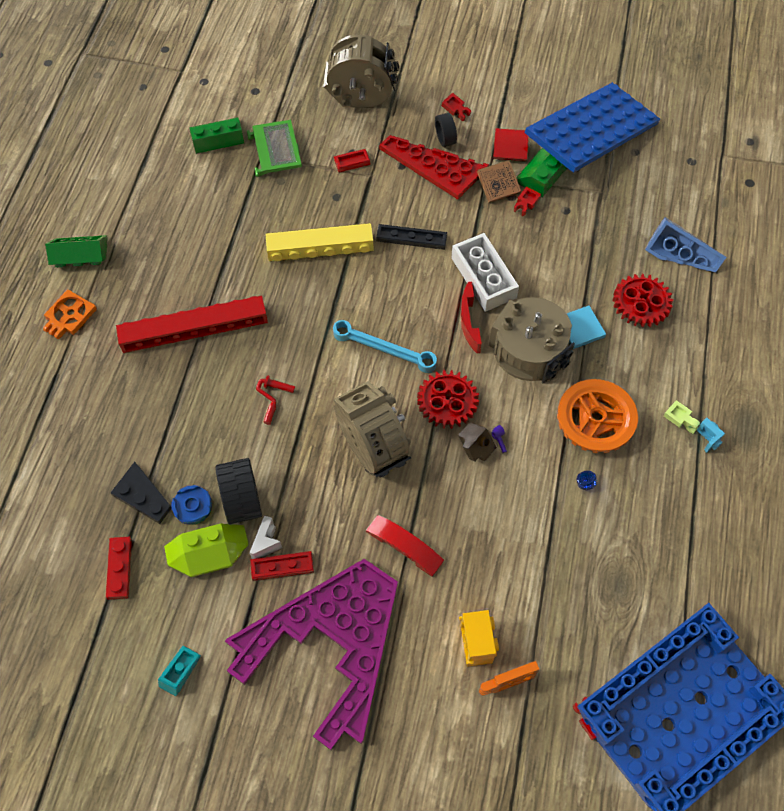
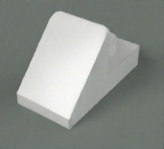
M264 516L250 550L252 559L263 558L282 548L280 541L272 539L276 526H274L271 517Z

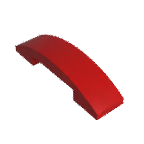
M471 281L467 283L463 292L460 318L467 342L476 353H480L482 345L479 328H472L469 307H473L474 302Z
M377 515L366 530L368 534L380 542L387 543L415 562L418 568L431 577L434 576L444 562L440 555L419 538L382 516Z

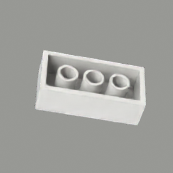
M485 233L453 245L452 260L467 283L472 281L474 295L485 312L503 305L509 300L517 299L519 285Z

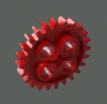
M634 274L633 279L627 276L626 280L622 279L621 283L617 284L612 301L615 302L613 307L618 308L617 314L622 313L621 319L628 318V324L634 321V326L640 323L642 328H644L646 323L649 327L653 323L658 325L660 321L664 322L673 307L672 293H667L669 287L663 288L664 282L658 283V278L652 280L651 275L645 278L644 274H642L639 278L637 274Z
M443 370V375L436 372L435 377L429 375V381L423 380L424 386H419L420 392L417 393V398H419L417 399V405H420L419 412H423V418L429 416V423L436 421V427L440 423H442L443 429H445L447 424L453 429L455 423L458 427H461V421L467 424L468 418L472 419L473 413L477 412L476 406L479 405V400H477L479 393H475L477 387H472V380L467 382V376L461 378L460 372L457 375H453V370L450 371V374ZM434 405H440L441 407L436 408ZM458 407L460 410H453L452 408Z

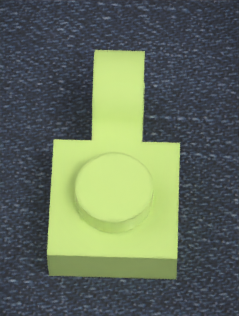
M677 400L664 414L666 419L679 428L684 424L685 428L692 434L700 425L697 419L690 416L692 411Z

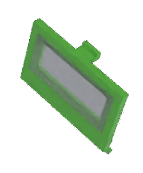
M291 120L252 126L253 132L247 130L248 139L255 138L261 169L254 168L256 177L270 172L302 167L299 156L300 150L298 143H296Z

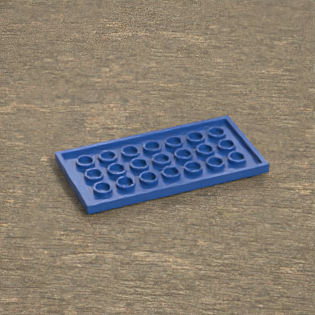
M612 82L526 127L525 134L574 173L656 126L660 118Z

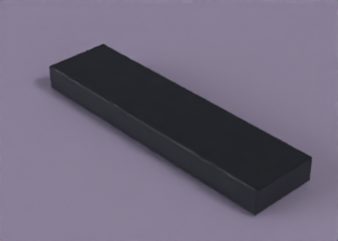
M384 224L378 225L376 242L445 250L447 232Z

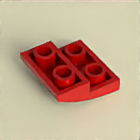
M495 128L493 159L526 162L528 135L525 134V130Z

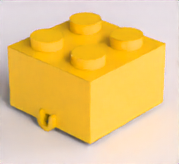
M489 610L463 613L459 620H461L460 627L467 667L492 664L497 656V651H499L498 640L493 638V630H495L493 616H489Z

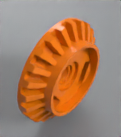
M600 379L584 380L572 385L561 397L557 409L560 430H563L566 439L569 438L574 446L578 445L582 447V450H591L593 453H609L611 450L616 451L621 446H625L634 435L638 424L637 408L630 395L618 385ZM599 401L608 404V405H609L610 407H612L614 410H612L611 408L605 406L604 404L600 403ZM573 409L579 410V425H575L572 419ZM595 412L600 413L602 419L595 420L592 414ZM611 430L615 433L607 438H598V436Z

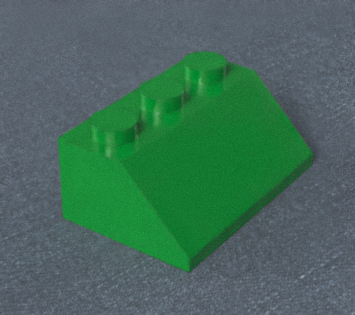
M239 117L189 127L196 154L245 144Z
M541 148L516 179L519 185L524 188L529 187L540 193L543 198L567 167L544 148Z
M107 235L54 238L45 244L48 265H55L57 268L65 267L66 264L82 266L84 263L89 262L91 265H100L107 256Z

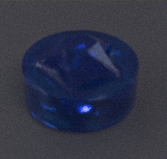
M583 471L576 478L578 487L582 490H591L597 485L596 474L592 471Z

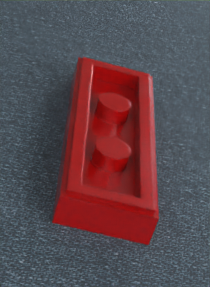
M312 551L250 559L252 581L314 573Z

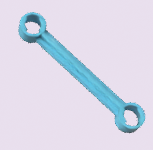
M339 320L333 325V334L338 341L350 339L418 364L419 370L424 373H431L436 368L437 358L432 352L425 351L420 354L352 329L351 324L345 320ZM344 327L347 328L348 332L340 334L337 329ZM431 359L433 364L425 366L422 360Z

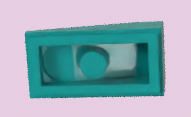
M182 646L159 677L158 686L168 693L177 696L201 655Z

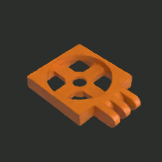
M67 289L44 314L45 318L49 321L43 327V331L49 332L50 335L57 339H60L66 331L75 335L97 310L96 305ZM68 299L76 300L72 306L68 307L64 304ZM83 305L86 307L84 315L78 311ZM58 310L64 314L59 321L55 318V313ZM74 310V314L68 315V311ZM69 320H77L74 323L67 324Z
M537 662L528 663L499 674L494 679L483 682L479 689L480 695L485 696L493 692L495 694L534 679L539 671Z

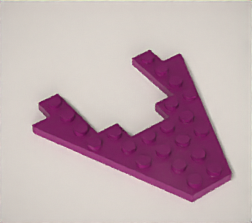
M366 559L357 562L227 638L225 643L240 653L227 669V672L245 685L284 633L302 645L311 631L316 628L347 651L335 669L352 682L315 732L313 738L331 751L344 732L362 744L398 581Z

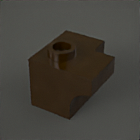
M469 422L458 435L467 456L474 462L478 458L486 461L497 448L487 428Z

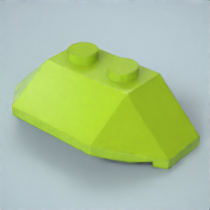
M220 523L182 533L165 545L164 548L169 567L189 577H195L232 567L249 544L244 525Z

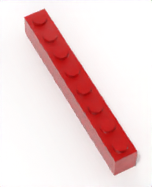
M261 295L222 304L217 303L207 307H198L188 311H179L168 315H160L159 317L149 319L144 318L134 322H125L116 325L118 344L122 352L127 353L266 324L268 320Z

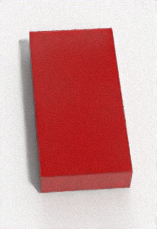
M366 149L334 156L338 173L371 165Z

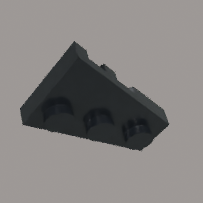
M136 462L131 465L110 492L112 496L158 524H161L172 509Z

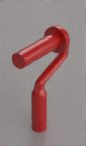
M267 375L266 379L258 381L256 390L272 401L269 404L263 421L264 424L270 425L277 407V401L261 389L262 383H264V388L266 389L269 386L290 393H294L295 386L272 380Z

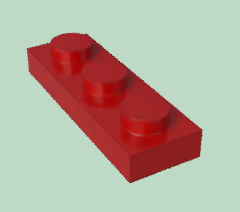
M131 537L109 538L106 598L108 600L129 598Z

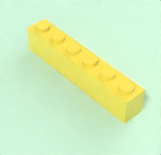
M371 223L266 234L269 261L296 260L298 258L374 251Z

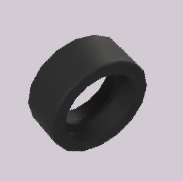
M449 112L437 115L435 117V128L441 146L446 147L456 144L457 130L452 115Z

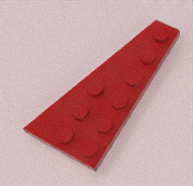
M389 135L379 145L381 151L457 200L479 179L477 171L489 167V164L486 163L482 165L475 163L473 159L465 160L459 158L456 154L436 148L432 150L425 148V145L411 144L409 140Z

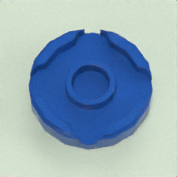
M186 486L180 489L172 500V511L176 519L187 525L198 524L204 521L212 510V499L208 491L200 488V486Z

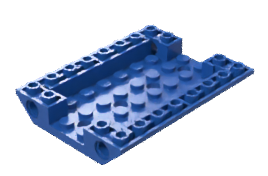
M710 603L706 604L577 706L584 722L592 728L591 731L595 734V739L646 805L653 811H685L784 727L783 687L771 674L765 677L734 642L739 638L738 635ZM728 667H732L736 670V678H731L730 676H728ZM696 693H702L705 696V704H699L695 700ZM664 719L672 721V731H667L663 728L662 722ZM630 746L639 748V758H633L629 754Z

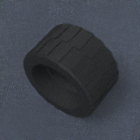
M244 458L216 465L215 470L228 524L231 525L262 517L250 459Z

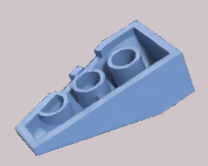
M664 217L645 248L647 252L661 260H668L716 272L727 258L666 217Z

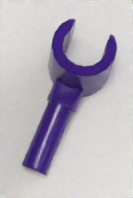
M498 425L492 430L491 435L499 443L502 453H506L507 450L501 438L505 431L501 425Z

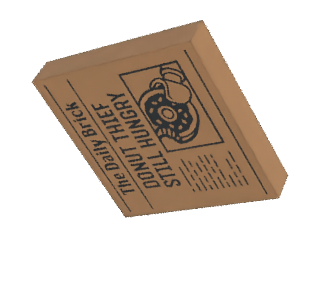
M509 160L477 171L488 203L521 192Z

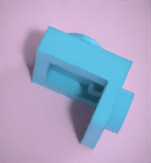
M708 418L702 421L697 431L709 441L704 450L706 452L711 449L716 450L723 443L721 439L725 433L715 422Z

